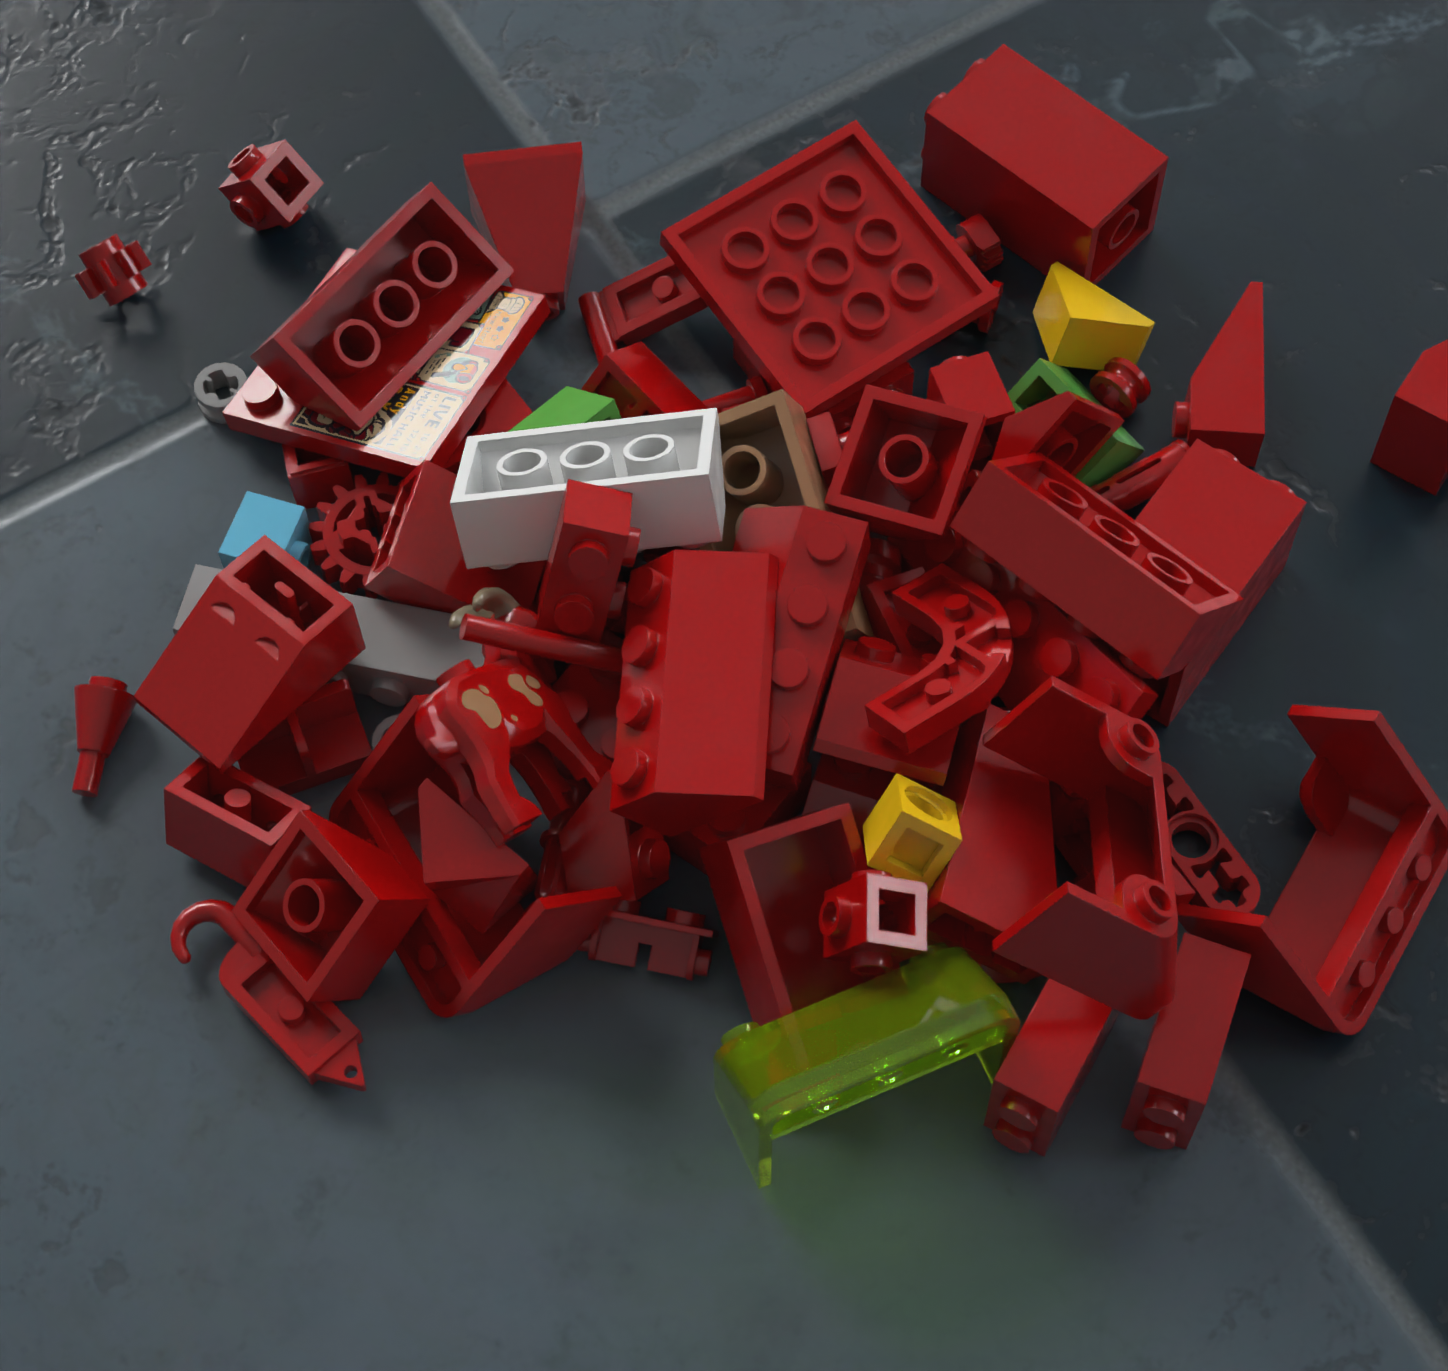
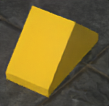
M1058 261L1051 265L1032 312L1051 363L1065 367L1104 371L1105 364L1113 357H1122L1137 365L1155 324L1151 319Z

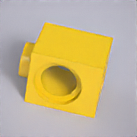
M896 773L862 826L867 865L876 870L889 872L896 878L927 883V893L963 841L955 802Z

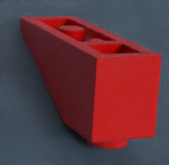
M1250 282L1193 373L1185 402L1175 401L1172 416L1173 438H1182L1190 447L1196 439H1199L1214 449L1228 451L1242 465L1255 467L1265 436L1263 282Z

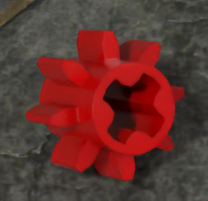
M116 233L78 255L86 269L76 274L75 277L89 300L102 294L111 307L148 285L140 271L149 267L152 263L138 240L124 246Z

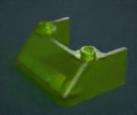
M943 942L927 946V952L912 957L909 964L897 968L891 973L878 976L762 1026H759L757 1022L741 1024L722 1036L720 1040L722 1046L713 1056L714 1093L758 1189L771 1184L772 1140L975 1053L991 1084H993L998 1070L1017 1037L1020 1019L1005 992L964 948H948L947 944Z

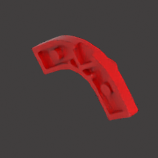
M943 563L892 592L896 613L933 636L942 645L935 660L919 673L864 705L869 727L908 754L933 742L937 737L964 722L974 714L986 710L991 704V699L1004 685L1013 664L1014 647L1010 624L1001 603L986 589Z

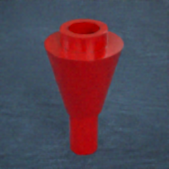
M92 676L88 684H80L74 687L77 751L80 753L72 792L86 797L98 796L105 759L109 758L137 704L133 697L134 695L127 692L128 685L123 681L104 676Z

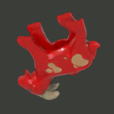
M491 587L478 591L473 597L472 605L463 606L453 612L448 624L452 630L461 626L463 616L467 613L536 628L537 615L534 611L521 606L505 590ZM482 644V654L485 658L483 666L475 668L471 660L466 659L442 673L436 679L439 688L418 706L414 725L416 740L426 753L451 777L457 788L461 806L479 822L495 846L498 847L527 831L532 826L531 822L543 813L548 821H551L576 807L567 794L573 787L559 774L551 753L568 768L577 782L587 779L592 788L611 769L612 762L594 751L573 721L561 696L550 685L557 679L554 668L555 660ZM509 762L525 780L543 813L535 804L519 795L509 772Z

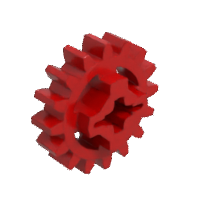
M381 472L376 484L371 485L367 484L366 479L361 474L356 475V489L349 492L337 484L332 488L336 502L334 504L318 502L316 509L320 521L309 523V532L313 543L310 545L314 563L315 565H320L324 581L327 584L339 580L342 593L354 594L359 587L365 590L366 597L376 599L378 596L377 593L364 588L379 546L376 537L372 535L371 528L375 527L379 537H382L401 483L400 481L397 486L390 485L387 472Z

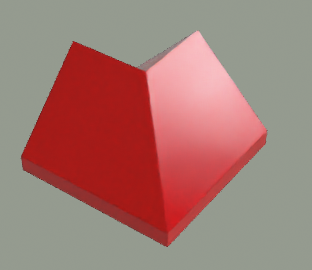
M426 778L418 787L424 884L483 934L536 887L538 877L530 865L507 845L502 844L496 847L486 830L472 815L431 780Z

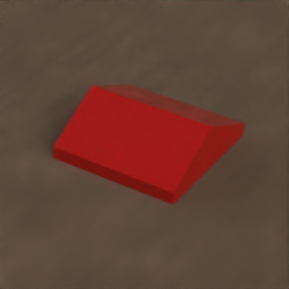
M1066 391L1006 417L992 460L1041 452L1075 477L1125 421L1116 412L1070 391Z

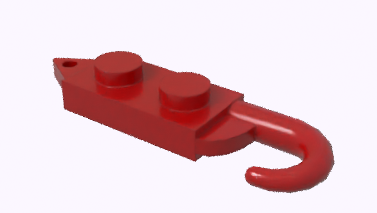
M208 899L195 902L181 912L174 921L170 934L172 952L180 963L187 964L191 961V954L186 946L189 932L196 925L204 922L218 924L236 943L226 954L219 970V980L226 995L311 1085L321 1080L362 1092L366 1091V1082L358 1046L364 1041L360 1030L332 1001L307 1002L231 912L234 905L223 900ZM350 1071L357 1072L353 1078L346 1077Z

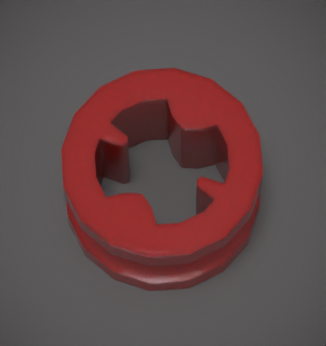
M1122 357L1110 359L1105 364L1104 371H1099L1090 380V389L1093 396L1103 407L1116 412L1121 418H1128L1136 411L1137 404L1143 403L1151 394L1150 383L1145 374L1131 361Z

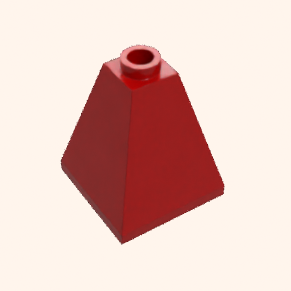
M581 141L463 154L472 216L481 235L514 269V272L503 282L504 285L545 295L550 309V314L546 320L556 318L560 314V310H565L586 202Z

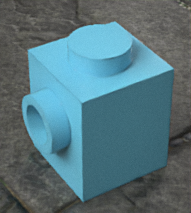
M247 491L218 551L223 568L228 566L263 535H266L301 564L309 568L312 556L310 549L312 539L305 507Z

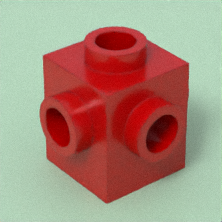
M284 139L259 148L251 144L240 151L228 165L229 170L232 172L231 175L218 189L230 201L229 205L233 214L244 224L260 231L279 225L285 229L298 221L309 207L307 202L324 182Z
M861 870L852 873L851 880L824 891V901L819 913V928L824 935L823 959L850 963V971L855 974L884 975L892 972L893 964L927 952V883L896 878L891 873L881 870Z

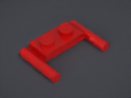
M669 256L602 288L600 292H587L578 298V305L598 364L606 354L618 350V342L623 341L627 346L632 345L708 307Z

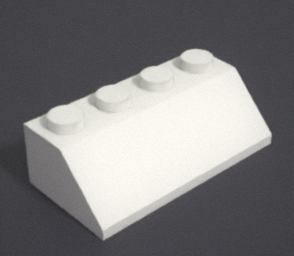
M717 408L467 436L450 500L467 569L480 567L507 569L518 563L547 560L568 479L633 493L630 527L641 529L637 553L645 549L673 546L693 549L704 546L709 542L722 541L726 504Z

